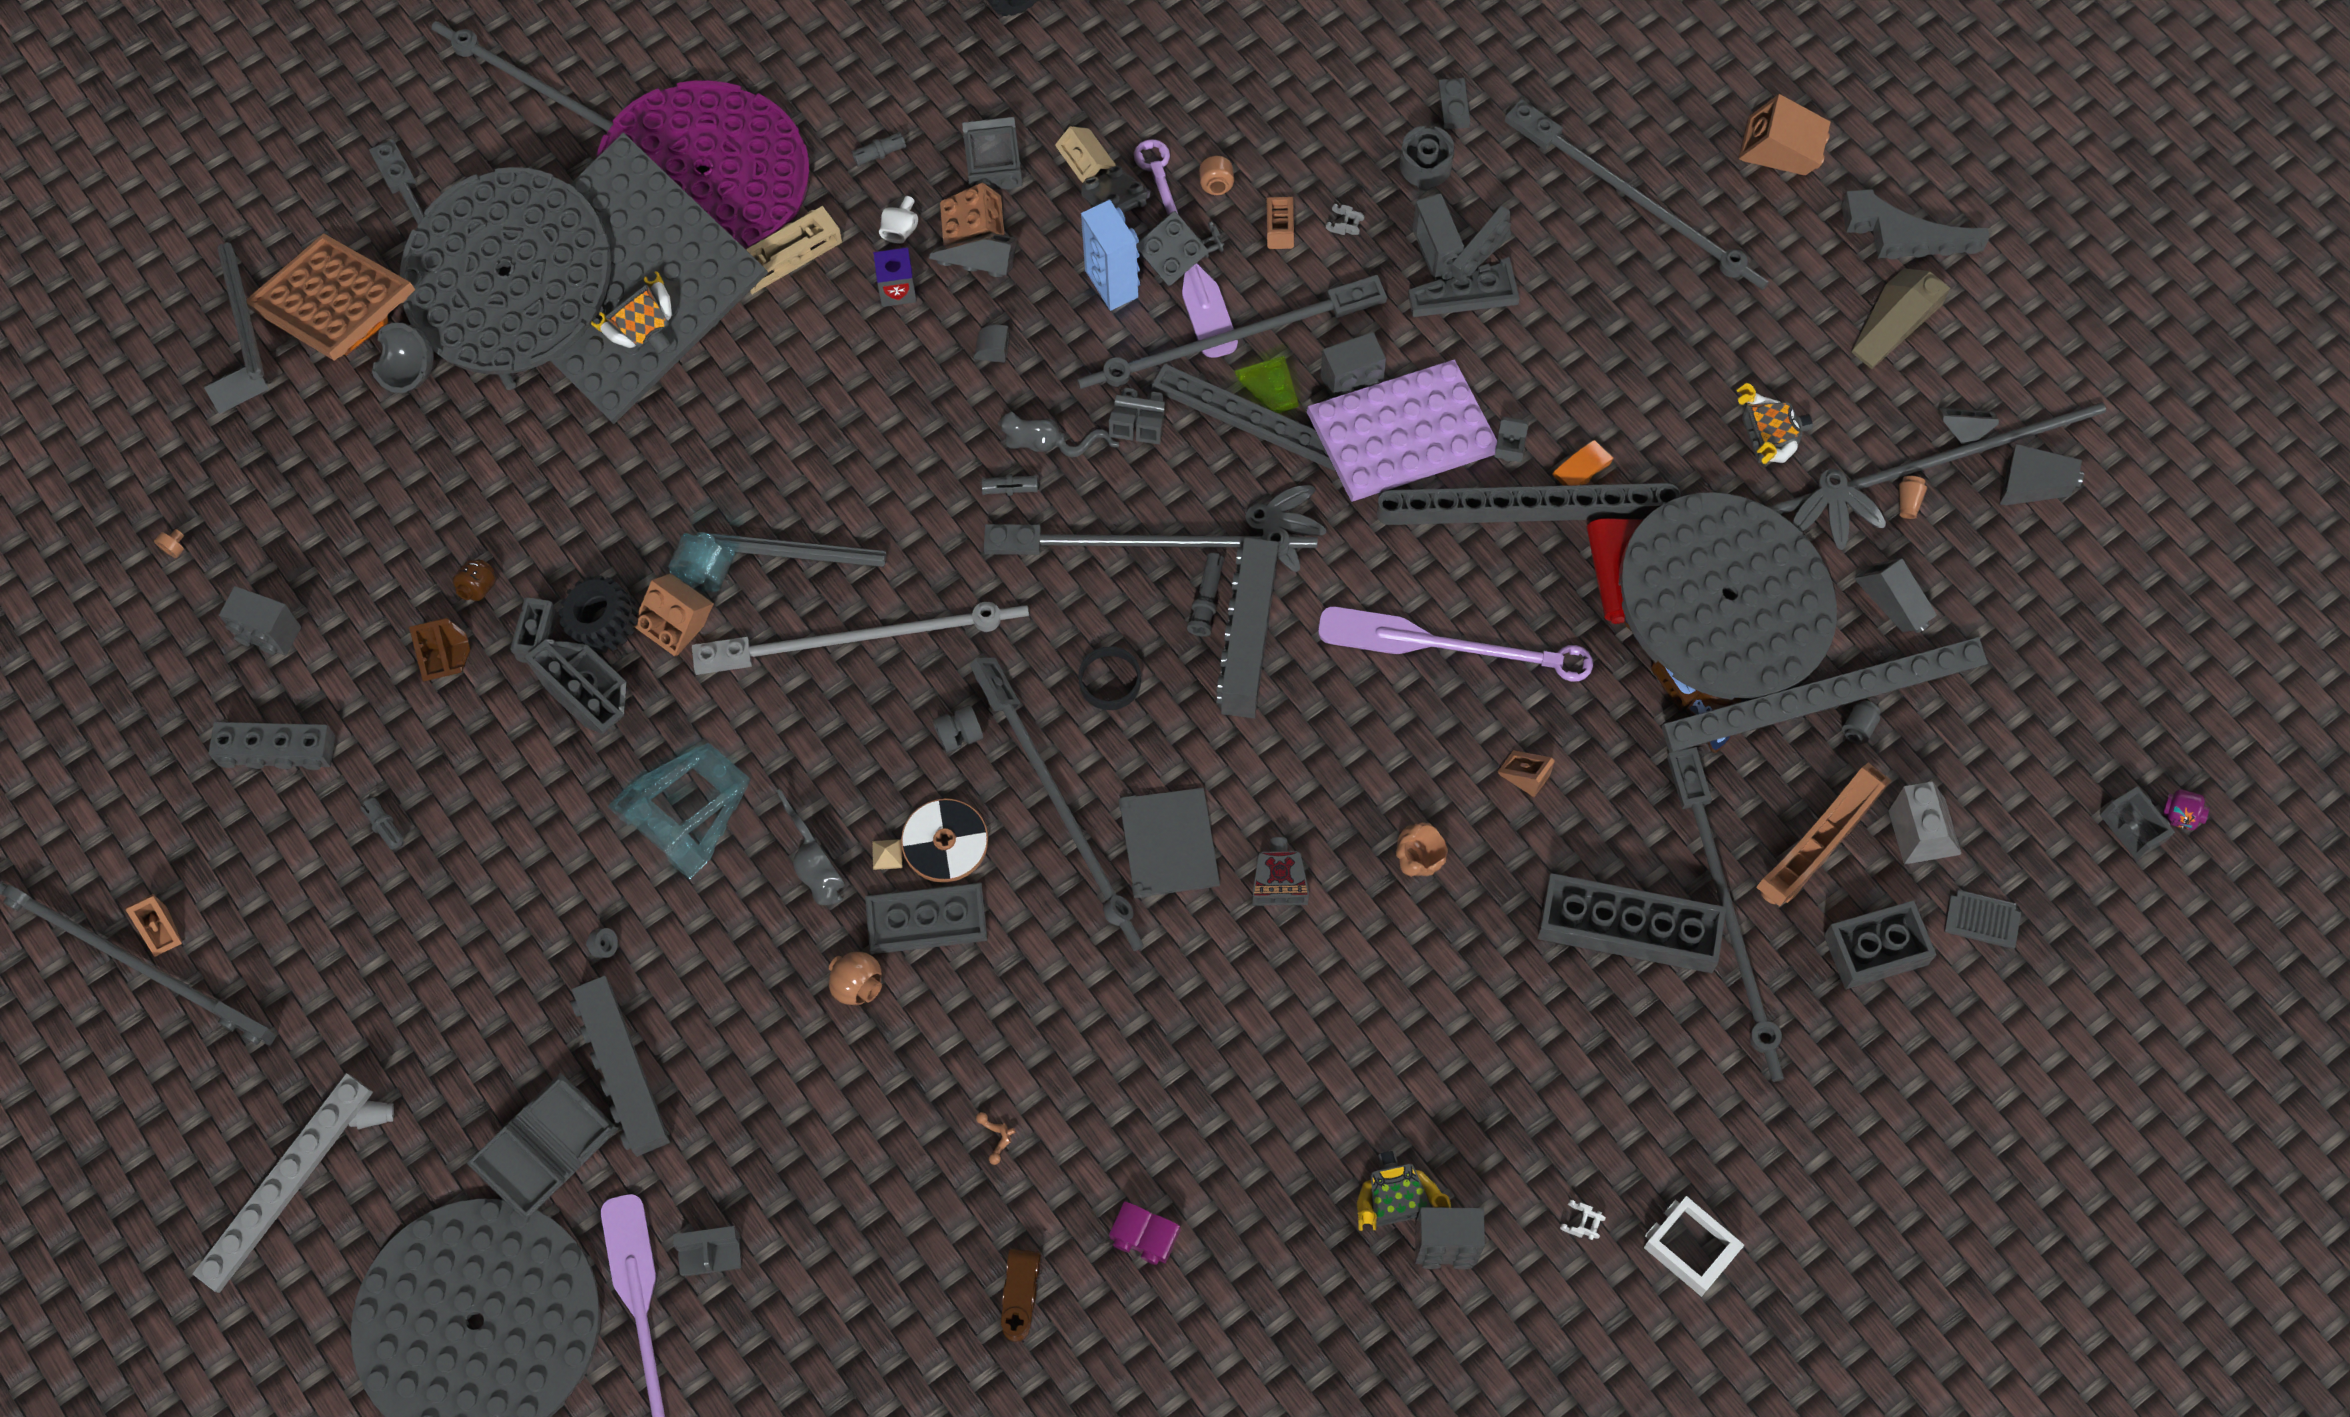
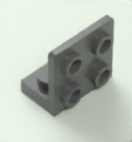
M1176 211L1167 215L1136 244L1139 255L1141 254L1168 286H1171L1208 254L1207 248Z

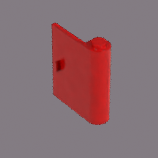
M1598 519L1590 522L1586 527L1604 617L1613 624L1624 623L1626 618L1622 608L1623 597L1621 586L1619 585V568L1625 547L1643 520Z

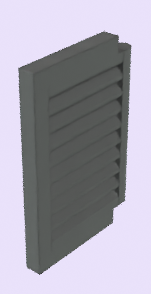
M1957 890L1956 896L1951 895L1949 899L1944 932L2015 949L2021 912L2015 911L2016 903Z

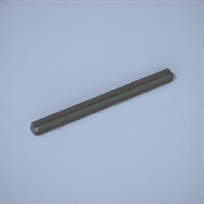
M226 242L218 246V254L247 374L251 380H256L264 376V371L235 252L232 245Z
M698 532L695 537V547L698 549L884 567L887 560V554L884 550Z

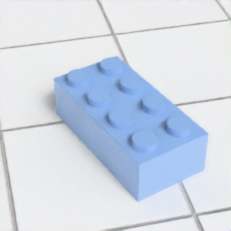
M1111 200L1082 212L1085 271L1111 311L1138 298L1140 281L1137 272L1140 269L1137 263L1139 253L1136 244L1139 243L1134 229H1128L1125 224L1126 220L1122 210L1119 207L1115 208Z

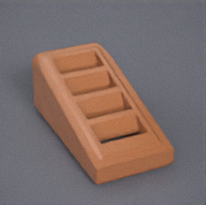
M1293 197L1267 198V246L1269 249H1291L1294 247ZM1272 209H1288V210L1272 211Z

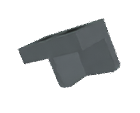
M735 1226L673 1234L674 1247L678 1251L679 1271L683 1277L740 1269L742 1267L739 1232Z

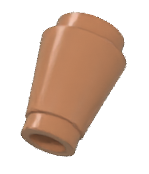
M1905 476L1899 484L1901 517L1906 519H1915L1917 517L1927 490V486H1925L1926 481L1923 478Z

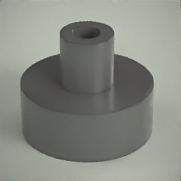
M599 928L590 933L586 945L594 957L608 958L616 952L618 940L613 930Z

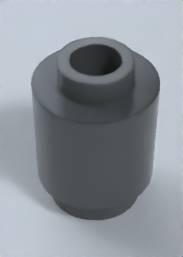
M1861 701L1858 705L1854 706L1842 727V731L1848 741L1854 744L1867 743L1880 721L1881 711L1879 707L1869 701Z

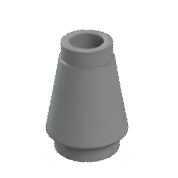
M366 1101L349 1123V1126L362 1129L393 1122L394 1105L393 1103Z

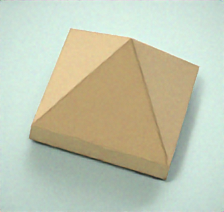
M901 839L872 841L873 870L902 868Z

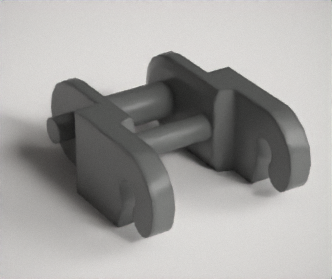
M1210 221L1208 226L1212 236L1204 240L1198 239L1203 245L1212 240L1215 244L1207 248L1208 253L1217 249L1222 252L1224 243L1220 241L1218 229Z

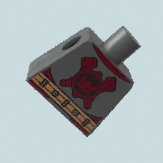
M1284 837L1270 839V852H1260L1258 856L1252 906L1308 905L1309 890L1300 852L1288 851V841Z

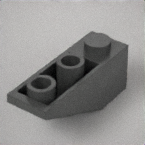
M988 233L936 247L930 253L929 259L937 260L938 264L944 266L956 264L963 266L962 268L967 271H978L979 269L988 271V274L991 276L1003 277L1013 269L1017 238Z

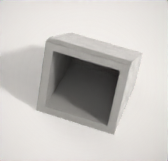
M1927 782L1904 786L1889 809V815L1904 865L1960 855L1961 849L1946 799L1935 784Z

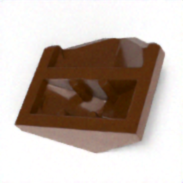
M448 618L409 626L423 682L462 672L470 652L467 634Z

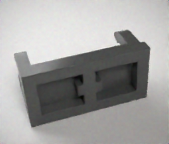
M245 365L204 385V389L219 414L269 389L263 377L251 380Z

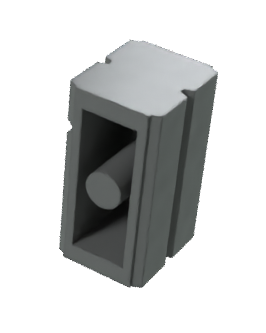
M524 598L523 612L520 613L510 648L512 653L515 654L514 656L517 661L527 663L524 656L545 639H552L558 612L554 609L555 607L551 601Z

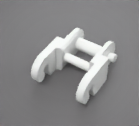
M1569 1200L1568 1205L1582 1211L1583 1217L1578 1228L1573 1226L1569 1228L1566 1224H1561L1560 1229L1581 1238L1583 1235H1587L1591 1240L1593 1238L1598 1239L1600 1235L1596 1232L1600 1221H1605L1606 1217L1601 1215L1602 1212L1597 1211V1213L1593 1212V1207L1581 1202L1576 1204L1574 1200ZM1587 1217L1594 1218L1590 1230L1584 1228Z

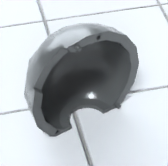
M390 323L381 327L377 341L381 342L383 351L379 360L373 364L372 374L381 387L394 393H405L420 387L429 377L433 366L434 354L429 341L421 331L404 323Z

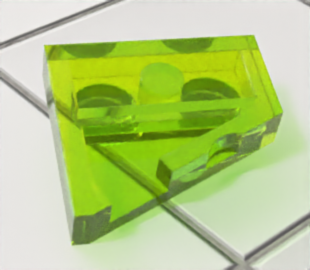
M1285 356L1235 370L1237 380L1267 409L1280 413L1299 407Z

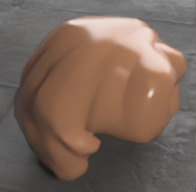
M1421 822L1409 825L1399 835L1396 856L1400 859V868L1405 875L1410 877L1433 875L1446 863L1448 849L1445 840L1430 823Z

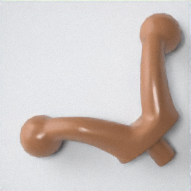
M980 1112L976 1116L977 1122L1002 1135V1139L999 1141L994 1152L989 1156V1162L996 1165L1000 1163L1001 1157L999 1154L1011 1143L1010 1135L1016 1133L1014 1127L1008 1129L1005 1123L993 1124L987 1121V1114Z

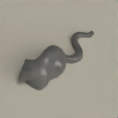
M1013 412L1002 416L998 421L1001 430L1006 434V446L1012 449L1029 448L1035 452H1047L1058 446L1064 455L1078 457L1097 438L1106 439L1111 447H1119V442L1113 441L1112 437H1109V433L1103 429L1090 432L1078 446L1071 447L1066 444L1063 433L1059 431L1057 424L1052 419L1023 420Z
M778 789L777 794L782 800L787 814L804 837V843L795 854L793 861L797 876L811 889L813 899L818 905L825 906L843 901L837 892L845 886L842 878L815 841L802 819L792 809L782 791Z

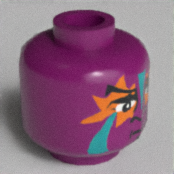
M2179 789L2174 795H2168L2163 816H2167V820L2172 826L2195 830L2199 823H2206L2210 807L2204 806V796Z

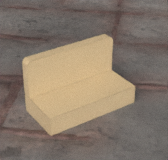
M1070 126L1055 144L1082 183L1086 179L1094 177L1100 169H1109L1116 166L1088 128Z

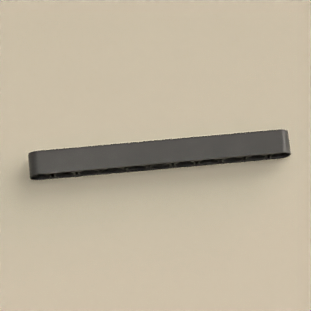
M1669 483L1389 490L1379 496L1377 518L1380 522L1387 525L1642 519L1665 504L1661 500L1662 498L1672 501L1680 498L1681 493L1675 485ZM1633 499H1640L1644 503H1636ZM1605 500H1613L1616 504H1609ZM1551 501H1557V502H1559L1561 505H1560V506H1555V505L1551 504L1550 502H1551ZM1578 501H1586L1588 505H1582ZM1500 502L1505 504L1506 506L1498 507L1495 505V503ZM1523 502H1530L1534 506H1525ZM1469 503H1474V504H1476L1478 507H1477V508H1471V507H1469L1467 504H1469ZM1417 504L1422 506L1423 508L1415 509L1412 507V505ZM1447 504L1450 506V508L1445 509L1440 507L1439 505ZM1391 505L1396 509L1387 510L1384 506Z

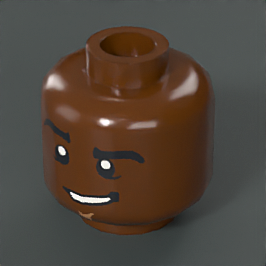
M480 559L466 561L453 577V584L457 595L464 600H482L495 584L493 568L487 562Z

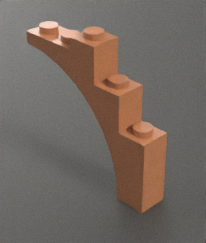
M1869 762L1865 764L1800 842L1761 880L1756 887L1761 891V896L1769 903L1779 906L1792 900L1812 874L1824 864L1839 843L1851 833L1892 780Z

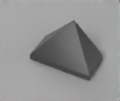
M1939 408L1938 414L1963 446L1978 441L1999 423L1998 417L1992 411Z

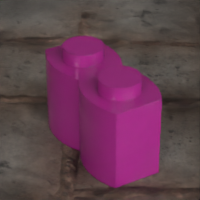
M1124 1201L1109 1236L1114 1241V1247L1127 1253L1131 1249L1142 1253L1141 1258L1157 1265L1159 1261L1166 1264L1181 1228L1178 1224Z

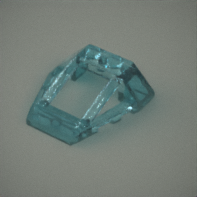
M708 743L643 775L630 784L608 805V808L628 826L632 824L666 854L669 862L690 880L711 859L716 843L720 836L722 837L727 828L726 824L733 810H736L751 780ZM693 768L719 790L721 794L679 826L651 800ZM722 808L705 837L698 845L690 837L689 833Z

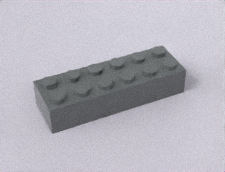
M1245 538L1243 548L1238 547L1236 573L1233 576L1232 598H1230L1228 611L1229 620L1225 630V648L1222 651L1221 675L1218 677L1217 704H1221V714L1255 719L1277 568L1278 542Z
M1550 873L1546 885L1537 939L1713 973L1719 962L1726 907Z

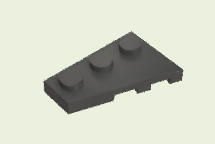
M1501 205L1460 253L1459 257L1455 259L1452 263V275L1454 278L1462 282L1467 276L1472 275L1481 263L1511 237L1510 211Z

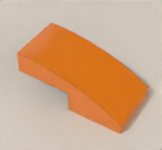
M1594 440L1572 455L1552 475L1563 486L1586 485L1593 475L1608 467L1614 458Z

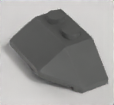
M545 639L524 656L525 661L544 688L586 728L604 734L624 717L627 683L588 645L554 642V640Z

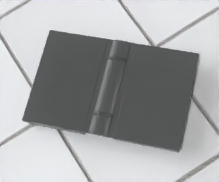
M559 1073L518 1115L471 1158L467 1165L526 1221L618 1128L563 1074Z

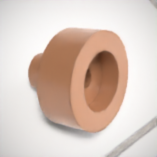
M177 529L170 536L161 532L154 540V543L170 556L178 558L184 550L179 544L184 535Z

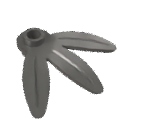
M1828 469L1822 473L1819 479L1821 489L1816 491L1801 506L1792 524L1803 532L1814 523L1825 506L1829 504L1828 514L1832 537L1837 548L1843 550L1846 547L1849 535V514L1846 503L1859 516L1875 527L1884 528L1886 522L1882 513L1870 498L1857 489L1847 486V478L1843 472L1837 469ZM1830 478L1837 480L1838 485H1833L1830 482Z
M1311 485L1290 488L1276 496L1267 506L1256 504L1251 506L1246 512L1248 526L1255 531H1263V534L1272 527H1280L1289 532L1310 536H1321L1326 533V529L1313 519L1295 513H1284L1300 505L1315 493L1316 489ZM1257 514L1264 515L1261 519H1257L1254 516ZM1273 537L1271 539V541L1279 542L1281 540L1278 537ZM1289 548L1284 555L1278 557L1290 570L1294 572L1300 570L1299 559L1294 548Z

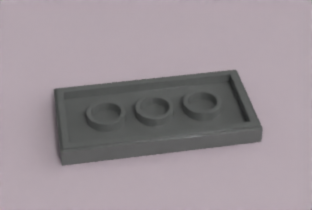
M981 883L865 896L870 954L987 941Z

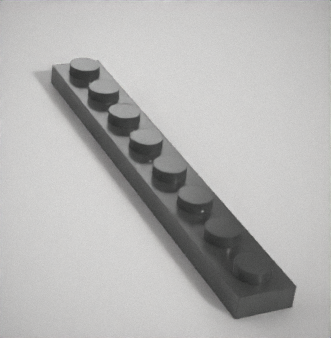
M1165 363L1152 384L1153 391L1162 393V395L1336 471L1316 430Z

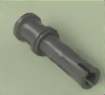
M1209 553L1207 555L1198 599H1195L1192 603L1193 615L1191 621L1187 624V630L1196 636H1209L1212 632L1210 626L1211 619L1217 610L1214 601L1225 560L1223 556L1219 558L1220 554Z

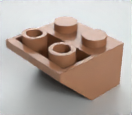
M670 573L651 580L636 616L638 619L637 625L633 627L673 656H677L704 627L714 603Z

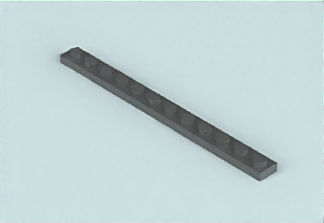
M1977 637L1663 724L1661 727L1669 753L1982 667L1987 665L1988 662L1980 638Z

